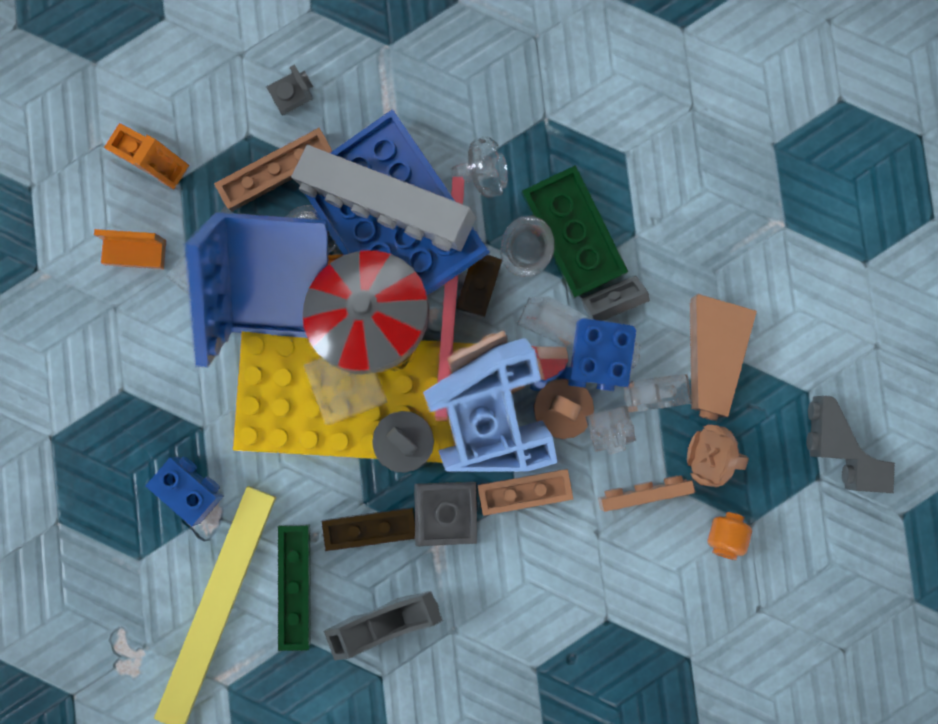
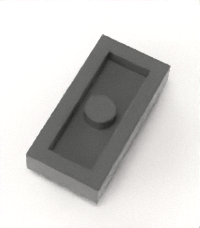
M634 276L581 298L584 309L592 320L604 321L649 302L650 298L646 288L637 276Z

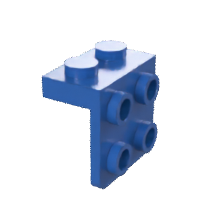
M585 318L579 319L576 323L571 367L566 366V369L558 378L569 379V386L586 388L587 382L597 383L596 389L614 391L615 386L629 387L636 328L626 324Z

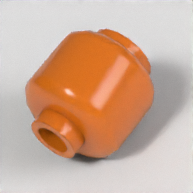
M726 512L725 517L719 516L713 519L707 539L708 545L713 548V554L731 560H737L738 556L746 555L752 536V529L748 524L744 523L745 517Z

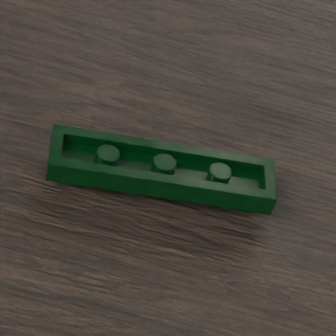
M310 524L279 525L278 651H309L311 648Z

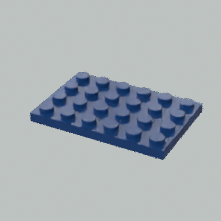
M393 109L330 153L455 201ZM317 194L314 198L306 195L320 219L328 220V231L343 255L366 250L392 254L405 261L414 269L425 287L427 296L490 253L473 226L461 251L453 248L450 251H445L434 246L431 239L423 237L422 240H417L407 235L405 229L396 226L395 229L387 228L380 224L376 217L369 215L366 219L353 213L351 207L342 205L341 208L329 204L324 200V196Z

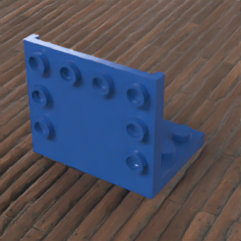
M215 213L185 243L195 366L209 367L215 356L220 354L224 343L228 342L232 332L242 333V331L307 338L303 325V305L313 280L328 265V220Z

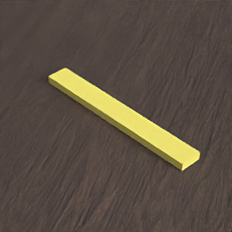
M250 486L246 487L154 716L155 720L165 724H187L277 497Z

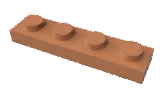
M320 127L214 183L227 209L232 212L292 180L291 176L306 145L331 153L332 149Z

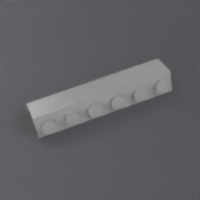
M306 145L291 176L300 185L299 190L314 198L317 194L324 196V200L335 207L341 208L342 205L351 207V211L360 217L367 219L371 215L378 218L377 221L387 228L395 229L396 226L405 229L407 235L417 240H422L423 237L431 239L434 246L445 251H450L451 248L461 251L476 220V216L470 207L310 145Z

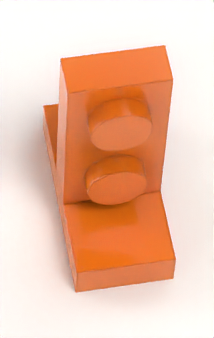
M121 123L118 124L104 146L112 154L150 174L173 190L189 167V164L155 138L149 135L145 137Z

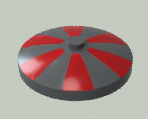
M366 250L353 252L328 264L313 280L303 305V325L312 347L332 366L355 374L382 372L404 361L421 342L429 321V300L418 274L402 259L381 251Z

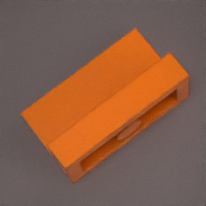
M94 229V235L103 240L101 264L105 266L164 269L167 240L156 233Z

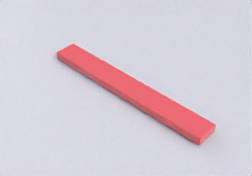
M453 177L451 196L457 203L463 205L465 179L463 177ZM458 275L445 283L438 382L451 375L448 358L453 355ZM446 407L435 411V420L446 421L448 419Z

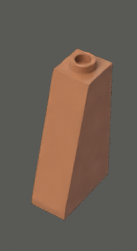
M697 294L690 301L691 409L700 411L699 417L717 421L718 417L729 416L757 311Z

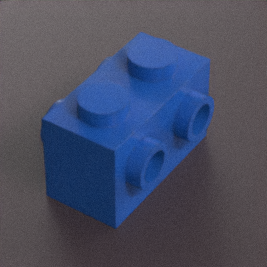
M184 456L182 458L170 457L145 486L191 527L201 524L224 497L218 491L220 486L207 476L203 478L195 471L197 466Z

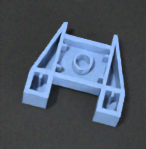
M526 338L493 347L423 392L430 412L445 407L447 410L455 446L438 450L445 471L528 472L558 463L553 437L543 420L518 427L510 389L541 380L535 351Z

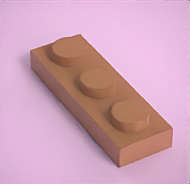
M568 469L478 485L483 516L573 500Z
M682 475L664 478L665 484L653 486L652 481L635 484V490L623 492L622 488L604 491L605 496L598 497L600 510L606 512L695 493L693 481L683 480Z

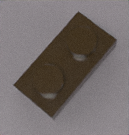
M486 255L468 268L456 309L485 318L503 259Z

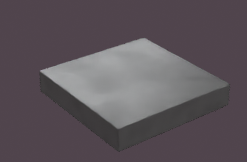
M476 482L415 484V546L477 544Z

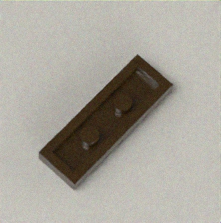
M413 507L323 519L321 521L325 552L415 539Z

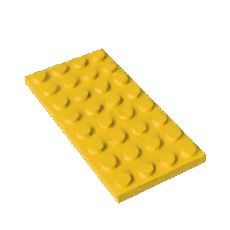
M242 331L233 450L378 459L375 456L372 445L376 427L389 414L406 411L415 413L425 419L432 429L434 438L433 452L427 462L443 463L438 450L455 446L449 418L446 421L435 420V411L430 412L423 393L438 383L441 341L421 340L411 355L398 365L378 373L355 374L340 370L326 362L312 347L308 338ZM453 342V353L460 348H468L476 343Z

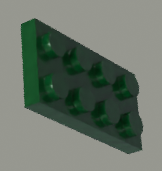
M576 165L522 190L521 194L538 229L542 231V237L573 299L629 272Z

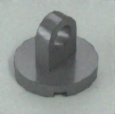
M399 411L389 414L379 422L374 431L372 445L375 456L383 466L392 471L406 473L417 470L427 462L433 452L434 438L432 429L425 419L412 412Z

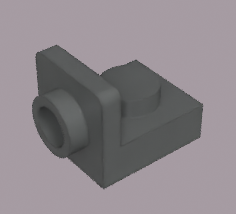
M295 64L289 67L292 72L291 74L266 86L282 116L313 100L309 92L313 85L306 72L299 73Z

